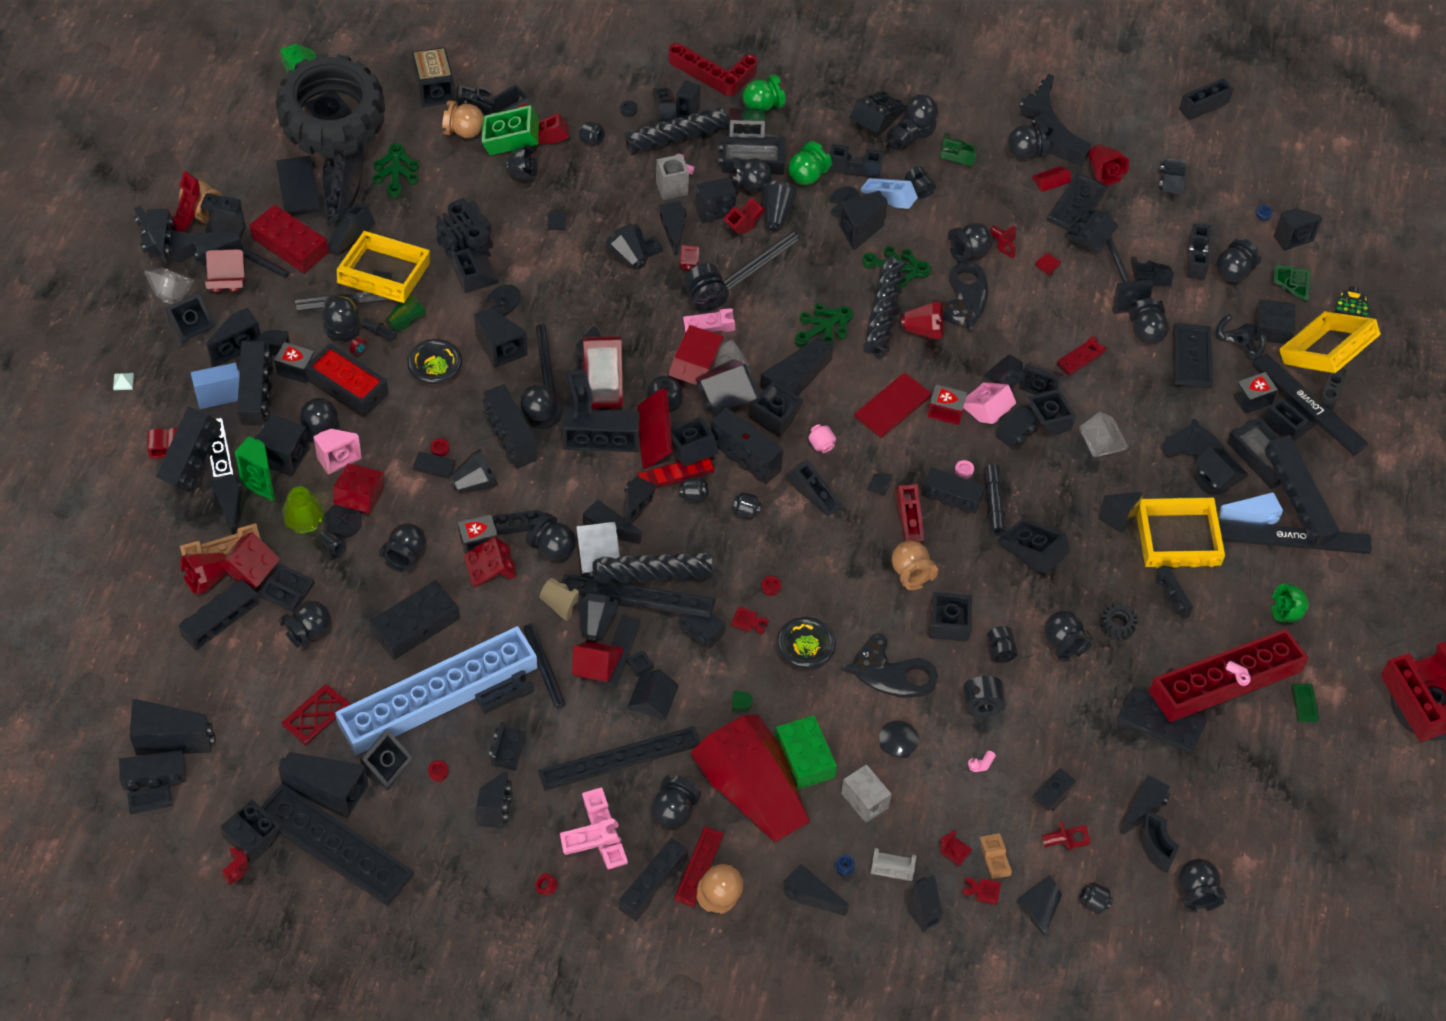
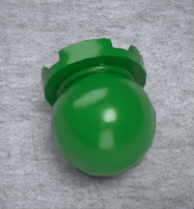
M773 74L767 76L766 81L760 79L750 82L743 90L742 98L745 106L748 109H764V112L770 110L773 106L776 109L785 105L784 90L780 91L778 83L781 81L778 76Z
M810 141L801 148V152L792 157L789 162V174L793 181L799 185H811L818 181L822 173L828 171L832 166V159L829 153L826 155L821 149L822 145Z

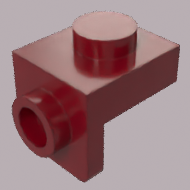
M682 245L680 268L690 271L698 266L700 247Z
M234 847L229 849L233 861L222 870L224 880L229 885L239 881L249 869L247 855L242 850L237 851Z

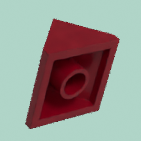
M590 641L575 645L573 647L572 675L609 682L623 652V648Z

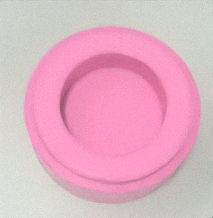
M967 460L957 462L955 466L956 476L964 479L972 477L974 472L973 464Z

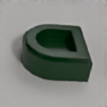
M733 691L732 712L749 711L753 703L752 696L745 691Z

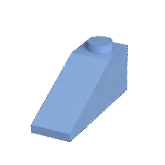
M869 178L860 189L865 194L880 190L883 197H886L888 205L895 208L909 209L917 199L911 181Z
M1269 493L1222 505L1218 518L1248 524L1272 525L1279 521L1283 509L1275 494Z

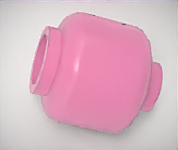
M818 424L811 429L808 439L815 451L826 453L835 447L836 437L829 426Z

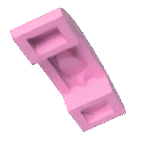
M602 787L582 793L590 825L611 819ZM612 829L610 834L616 833V830ZM620 842L598 847L608 870L628 864Z

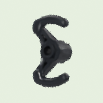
M1227 314L1219 321L1215 334L1219 341L1231 340L1237 345L1242 346L1250 360L1255 361L1262 356L1266 348V336H1260L1259 347L1255 351L1253 339L1256 337V328L1254 325L1245 323L1236 330L1224 332L1223 328L1226 323L1232 320V315Z

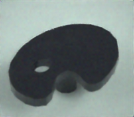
M846 186L833 192L829 202L837 203L838 205L831 210V214L839 217L841 202L859 197V191L854 187Z
M503 285L493 290L488 295L487 301L495 302L496 304L491 308L505 316L518 305L520 292L514 285Z

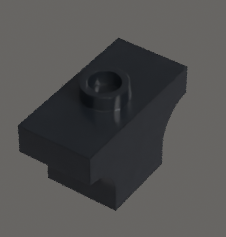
M1059 768L1034 794L1033 798L1047 810L1054 811L1066 799L1076 780Z

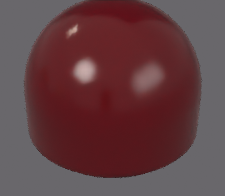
M548 873L540 875L536 881V890L542 895H551L557 890L558 882L556 878ZM548 880L547 887L542 889L541 884Z

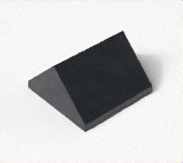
M199 292L165 308L169 325L180 341H184L215 326Z
M1143 492L1105 495L1099 513V520L1123 533L1137 515Z
M661 669L641 673L628 704V709L666 720L679 685Z
M385 729L361 757L360 763L366 767V773L369 778L388 788L413 757L392 733Z

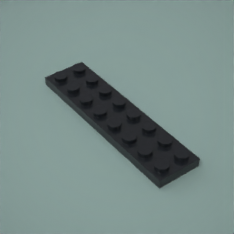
M283 783L261 806L281 825L278 831L279 834L386 906L392 902L414 875L412 869Z

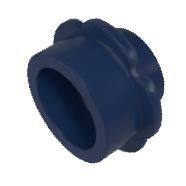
M1268 205L1257 207L1256 216L1258 219L1267 221L1273 215V211Z
M842 855L835 861V868L839 874L846 875L854 872L855 861L851 856Z

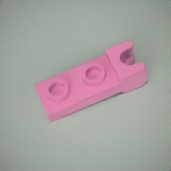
M722 309L716 313L683 317L685 333L689 325L710 332L722 331L724 333L735 331L733 309Z
M608 819L597 824L560 833L563 853L568 855L621 842V838L616 833L610 834L612 829L619 826L618 822L615 819Z

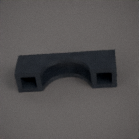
M670 838L619 899V910L637 922L649 907L653 896L662 883L669 876L676 875L688 858V849L673 838Z

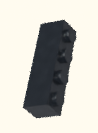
M243 579L231 584L226 591L215 596L211 602L200 607L195 614L184 619L178 625L181 636L197 651L259 604L257 593Z

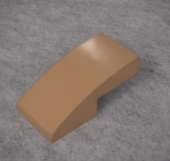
M1000 833L980 837V844L990 878L996 879L1011 876L1012 870L1006 857V848Z

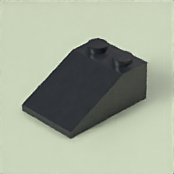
M248 307L230 315L206 342L212 368L240 356L242 341H255L260 335L258 321Z
M1021 519L998 539L999 544L1030 568L1046 574L1070 553L1065 533L1025 519Z

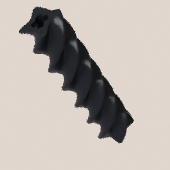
M720 107L717 110L710 109L701 114H691L685 118H675L669 122H660L652 127L644 126L636 131L624 132L626 148L632 156L637 154L640 149L651 151L656 145L667 147L672 141L682 143L688 136L697 139L704 132L715 134L720 128L728 130L727 114Z
M890 256L885 261L880 271L877 294L874 298L867 338L864 344V352L873 354L878 359L882 358V354L890 351L886 341L893 336L889 326L896 322L892 312L899 307V304L895 297L902 293L898 283L905 279L902 268L907 263L898 261L893 256Z
M703 552L693 555L681 553L674 556L660 554L654 557L640 555L635 558L632 556H620L617 558L605 556L593 561L594 583L598 581L604 585H609L615 580L628 584L634 579L642 583H648L654 578L660 582H668L673 577L684 582L692 576L700 581H704L710 575L713 576L712 555Z

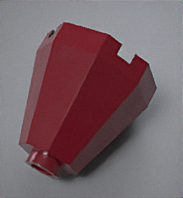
M1099 144L1093 146L1089 151L1088 158L1095 178L1099 182L1107 186L1113 185L1122 180L1121 176L1123 173L1126 175L1129 171V158L1118 150Z
M934 301L906 311L905 316L901 317L902 327H905L906 331L933 339H942L944 334L942 301Z
M223 552L194 553L180 557L181 572L185 571L187 575L183 577L184 581L193 594L206 592L228 573L219 564L225 557Z

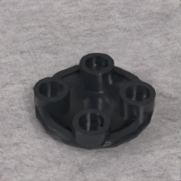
M891 721L880 730V748L893 756L908 758L918 746V732L911 724L905 721Z

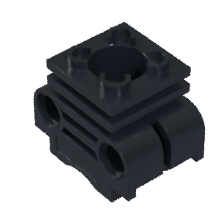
M463 197L449 204L448 215L444 213L443 220L440 216L436 217L437 225H435V228L438 232L436 239L439 246H443L446 250L445 253L449 259H452V253L468 248L486 254L487 257L491 256L488 249L493 248V241L490 238L492 225L480 213L475 201L467 203Z

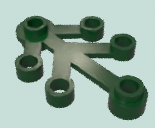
M400 143L391 144L388 154L373 163L374 171L379 172L372 176L375 185H381L383 178L392 173L391 183L387 186L388 195L392 198H398L402 193L401 185L399 184V172L408 178L410 185L418 183V175L412 172L419 170V163L405 154V148ZM393 159L392 164L384 169V165ZM400 159L408 164L409 170L400 164Z
M892 246L884 248V256L886 258L893 256L898 261H909L912 264H907L902 268V272L909 271L910 273L906 274L905 279L901 280L903 283H898L900 288L906 287L907 282L916 277L925 278L930 275L931 268L929 264L925 261H918L913 256L911 250L904 249L900 258ZM867 252L863 255L862 264L865 268L871 269L874 266L882 267L886 260L877 259L874 253Z
M821 303L814 306L815 315H829L833 317L811 316L809 312H802L800 314L801 323L819 325L807 332L801 331L797 333L794 343L797 347L802 348L809 344L810 338L826 330L823 340H829L830 342L828 343L833 345V327L838 322H840V327L837 328L836 336L839 339H845L848 332L846 326L853 318V310L847 306L830 309L825 308Z

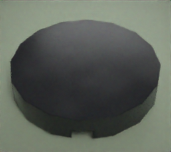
M339 505L330 507V510L326 511L323 518L325 529L341 538L352 537L358 533L363 521L360 511Z

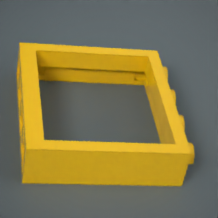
M363 231L337 268V283L404 303L430 265V250ZM367 249L417 264L404 284L353 269Z
M1324 311L1279 350L1285 365L1336 373L1381 334L1376 319ZM1329 330L1352 333L1327 355L1305 351Z
M1214 498L1141 500L1136 516L1145 567L1159 568L1165 565L1177 568L1180 566L1213 567L1222 565L1225 552ZM1208 515L1214 551L1154 552L1148 516Z

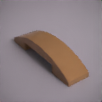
M257 524L238 528L237 534L200 544V541H195L180 546L182 556L194 553L223 552L226 555L242 535L253 532L261 540Z

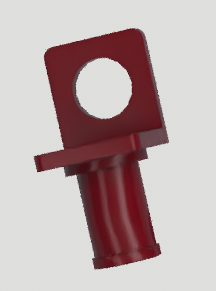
M993 225L990 231L992 236L998 239V250L1014 258L1015 244L1012 242L1016 239V227L1013 225L1007 231H1004ZM1009 246L1011 252H1009L1005 247Z
M1059 821L1061 827L1059 831L1042 834L1045 848L1064 843L1068 850L1091 844L1086 825L1065 829L1063 821ZM1082 832L1084 839L1081 842L1074 841V833Z

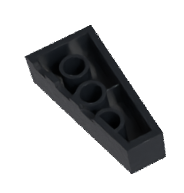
M818 337L761 373L760 388L765 390L775 381L799 396L832 360L834 346Z

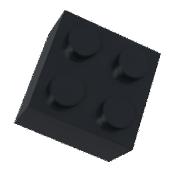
M730 177L696 184L695 209L701 223L722 219L736 206V190Z
M1259 299L1255 310V340L1259 341L1260 336L1265 335L1266 342L1286 344L1290 341L1296 332L1295 303Z
M701 416L671 428L672 449L683 467L718 454L715 436Z
M933 592L930 604L929 638L969 641L972 626V595Z

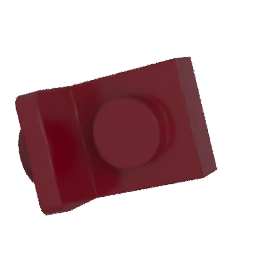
M952 830L949 835L946 833L940 840L939 844L941 847L939 853L960 867L972 853V848L956 838L957 832Z

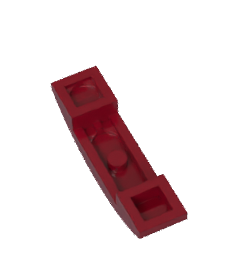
M188 171L183 172L179 185L183 192L176 215L174 216L175 224L171 228L172 230L185 233L193 221L200 197L199 181Z

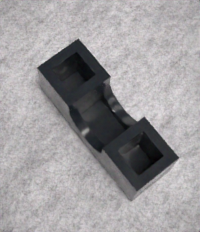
M832 144L830 152L832 166L828 171L874 178L880 177L883 151L866 149L864 156L854 157L849 153V146Z
M1193 223L1188 247L1187 277L1205 280L1209 267V252L1207 250L1211 226Z

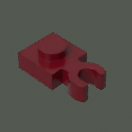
M739 606L731 626L747 632L754 628L757 633L764 634L765 628L760 625L768 626L769 620L764 617L756 618L757 612Z
M965 878L964 884L970 885L972 888H963L962 894L966 896L976 894L977 901L997 905L1001 888L1000 882L981 878L980 883H976L972 878Z

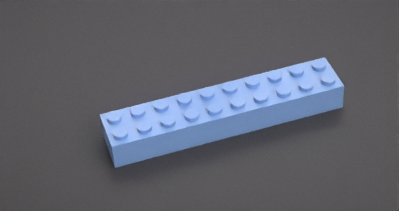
M517 626L335 712L337 724L356 756L368 750L385 729H388L396 737L475 699V694L510 678L511 675L521 670H525L527 674L537 669V656Z

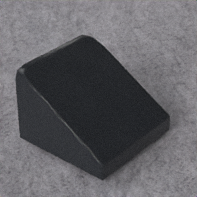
M874 474L867 490L885 496L892 481V474Z

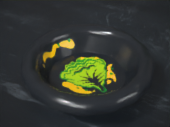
M428 339L418 343L410 351L407 365L412 376L421 382L429 384L444 383L459 373L462 366V354L457 346L449 341Z
M800 617L794 618L782 627L778 633L777 645L779 653L786 662L795 667L811 669L820 667L830 660L835 653L836 640L833 631L826 623L817 618Z

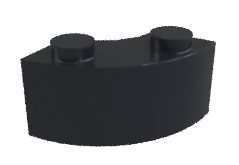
M1166 158L1164 162L1160 163L1159 172L1162 173V178L1159 179L1158 188H1161V191L1183 194L1186 179V161Z
M1148 811L1141 829L1142 846L1152 863L1168 873L1180 845L1174 842L1168 835L1166 828L1167 819Z

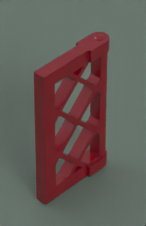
M325 684L282 721L281 725L306 746L336 719L335 712L351 704ZM326 693L330 696V699L319 700ZM339 703L341 706L332 712V704ZM315 704V713H304ZM318 704H330L329 712H318ZM329 716L320 725H317V717ZM303 717H315V724L303 726ZM297 718H300V726H293L291 724ZM314 729L307 736L302 733V730Z

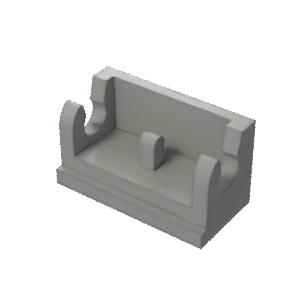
M875 848L870 874L912 881L916 855H912L911 858L879 853V849Z

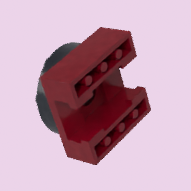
M1446 641L1436 646L1437 651L1435 655L1417 661L1414 660L1410 653L1389 659L1380 675L1391 693V706L1396 718L1407 730L1415 734L1420 742L1428 739L1446 740Z

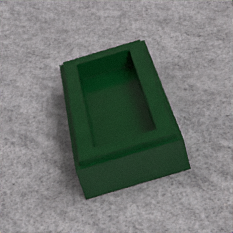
M1293 684L1291 689L1298 723L1318 722L1319 714L1313 684Z

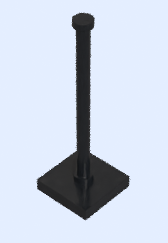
M1110 237L1106 243L1123 282L1116 285L1112 311L1114 314L1127 313L1130 307L1133 308L1137 305V301L1151 298L1154 284L1152 279L1130 282L1114 241Z

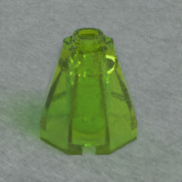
M302 486L291 490L282 509L285 526L289 529L290 527L299 534L316 530L318 523L322 522L324 518L321 502L308 489Z

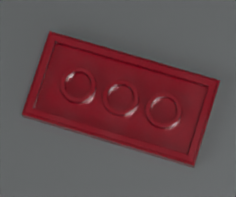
M904 372L855 412L854 417L882 439L930 399L932 393Z
M664 388L637 405L642 467L646 469L673 451L668 393Z

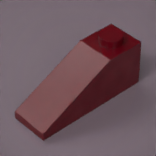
M559 113L539 120L538 144H555L569 138V125Z
M918 484L896 487V503L904 540L925 541Z

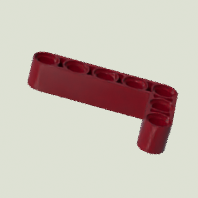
M673 43L669 46L668 61L671 65L725 96H734L757 74L758 59L754 55L744 56L734 67L727 71L679 43Z

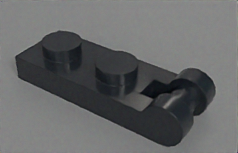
M1165 565L1160 566L1155 579L1156 583L1163 586L1166 597L1170 598L1175 612L1179 613L1182 620L1189 618L1193 609L1192 604L1171 569Z

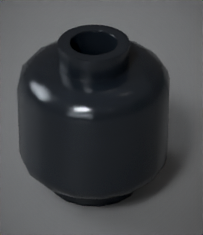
M588 121L579 128V137L583 143L596 146L604 140L605 131L600 124Z
M702 477L686 478L683 481V485L679 488L681 497H684L687 502L704 501L705 497L709 494L708 483Z
M741 492L739 496H735L732 510L735 511V515L738 517L753 519L755 514L760 513L761 503H758L756 495Z
M1095 882L1089 885L1086 884L1082 888L1079 897L1084 908L1096 913H1102L1105 909L1108 910L1113 902L1110 890Z

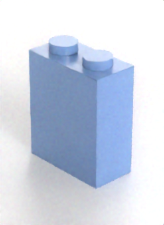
M236 363L191 372L199 409L238 401L240 370H237Z

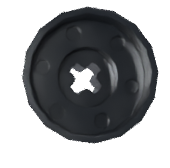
M706 263L698 265L687 272L683 279V284L690 295L694 307L701 312L717 309L729 297V291L716 265Z

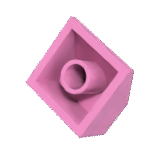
M983 382L966 397L963 408L979 422L993 424L1004 413L1009 412L1011 407L1016 404V401L1008 384Z
M329 429L314 436L317 459L328 475L345 467L347 463L352 464L362 459L359 436L355 433Z

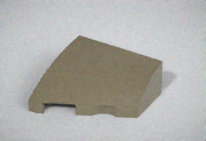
M550 578L542 588L539 598L567 622L572 618L573 606L578 603L579 591L576 589L569 591L566 584L559 583L557 580Z

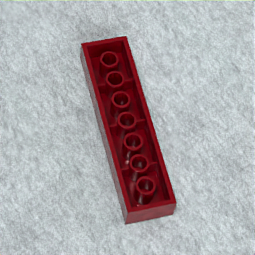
M1286 628L1157 676L1153 679L1149 693L1169 722H1173L1301 673L1309 658ZM1229 661L1248 670L1250 676V683L1248 685H1240L1235 674L1225 670Z

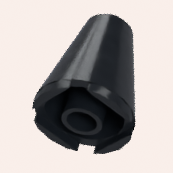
M770 181L763 185L765 227L770 232H778L783 228L796 198V188L789 183L784 182V185L778 184V181Z

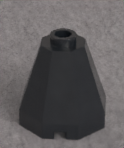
M630 223L617 229L614 232L615 236L613 238L611 235L607 238V249L630 268H643L646 265L648 256L638 224L634 226Z
M481 449L473 452L451 474L452 480L449 481L454 491L458 490L459 493L492 489L499 485Z
M587 593L584 598L583 594H579L578 609L582 637L586 638V641L597 643L598 640H603L618 612V600L614 599L611 602L608 596Z

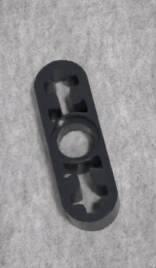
M540 510L495 515L492 519L497 535L528 530L532 531L537 525L534 523V518H538L544 513ZM519 519L523 523L521 525H514L512 521Z

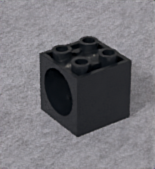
M336 92L325 93L304 104L307 114L322 120H336L352 113Z
M273 414L264 422L261 432L254 438L264 443L269 468L293 477L310 450L306 426Z

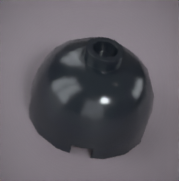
M529 145L514 149L506 162L507 170L510 171L515 179L521 181L534 180L533 176H537V160L532 157L531 153H534Z
M664 375L653 379L648 385L646 398L664 388L668 393L669 413L677 410L683 401L681 384L671 376Z

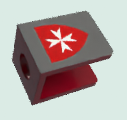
M936 384L929 406L928 418L959 425L967 392Z

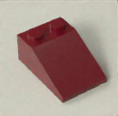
M689 325L673 359L668 375L696 385V377L714 368L724 336Z

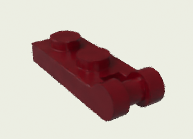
M1092 336L1086 343L1059 359L1057 366L1067 376H1071L1103 355L1107 348L1103 344L1100 345L1098 340Z

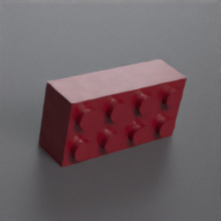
M275 204L249 225L254 241L303 274L329 253L325 237Z

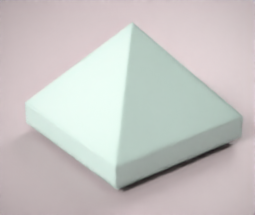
M134 373L114 374L113 389L133 390Z

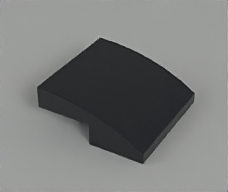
M280 563L273 577L267 579L259 596L293 612L308 595L315 581Z

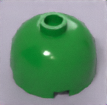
M1280 584L1273 593L1272 599H1275V605H1271V610L1276 621L1293 623L1304 617L1309 603L1305 592L1300 587L1292 584Z

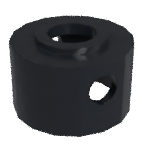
M979 676L964 683V703L967 713L974 716L987 717L996 715L1005 709L1004 685L999 678ZM976 687L980 688L979 694L973 693Z

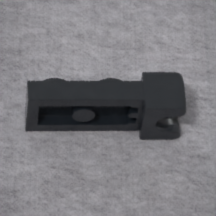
M521 670L511 675L510 678L475 694V699L484 714L519 697L523 698L534 691L531 681L523 683L526 681L525 670Z

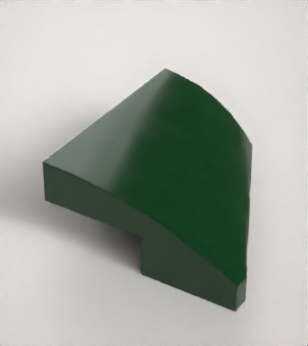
M945 133L940 158L973 166L977 147L967 144L960 139L951 140L949 139L950 134Z
M1275 265L1273 283L1303 301L1308 302L1311 270Z
M410 294L404 303H398L385 321L392 330L398 333L410 327L411 321L425 315L426 309Z

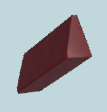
M1059 166L1033 175L1032 180L1039 190L1044 192L1070 183L1071 174L1070 170Z

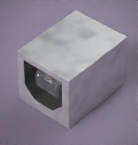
M682 154L657 159L656 183L663 200L688 195L689 171Z
M867 764L843 780L841 794L865 823L889 808L891 793Z

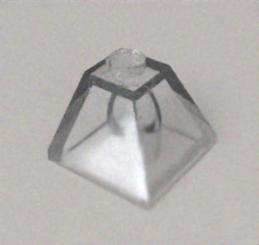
M164 268L145 270V275L156 297L162 298V301L168 304L181 301L194 283V279Z

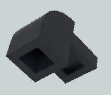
M281 330L265 331L255 340L265 342L266 347L270 349V356H277L284 342L290 344L288 331Z

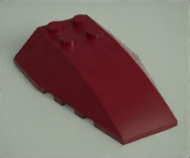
M758 714L743 715L710 733L690 752V755L712 787L725 795V798L731 804L734 803L741 810L742 814L754 821L755 825L775 843L810 822L782 748Z

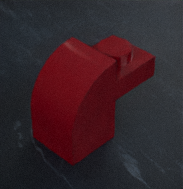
M751 197L741 210L734 206L723 220L737 233L745 234L756 226L754 222L765 209Z

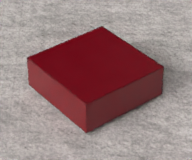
M1047 252L1036 261L1035 266L1050 275L1060 266L1061 262Z

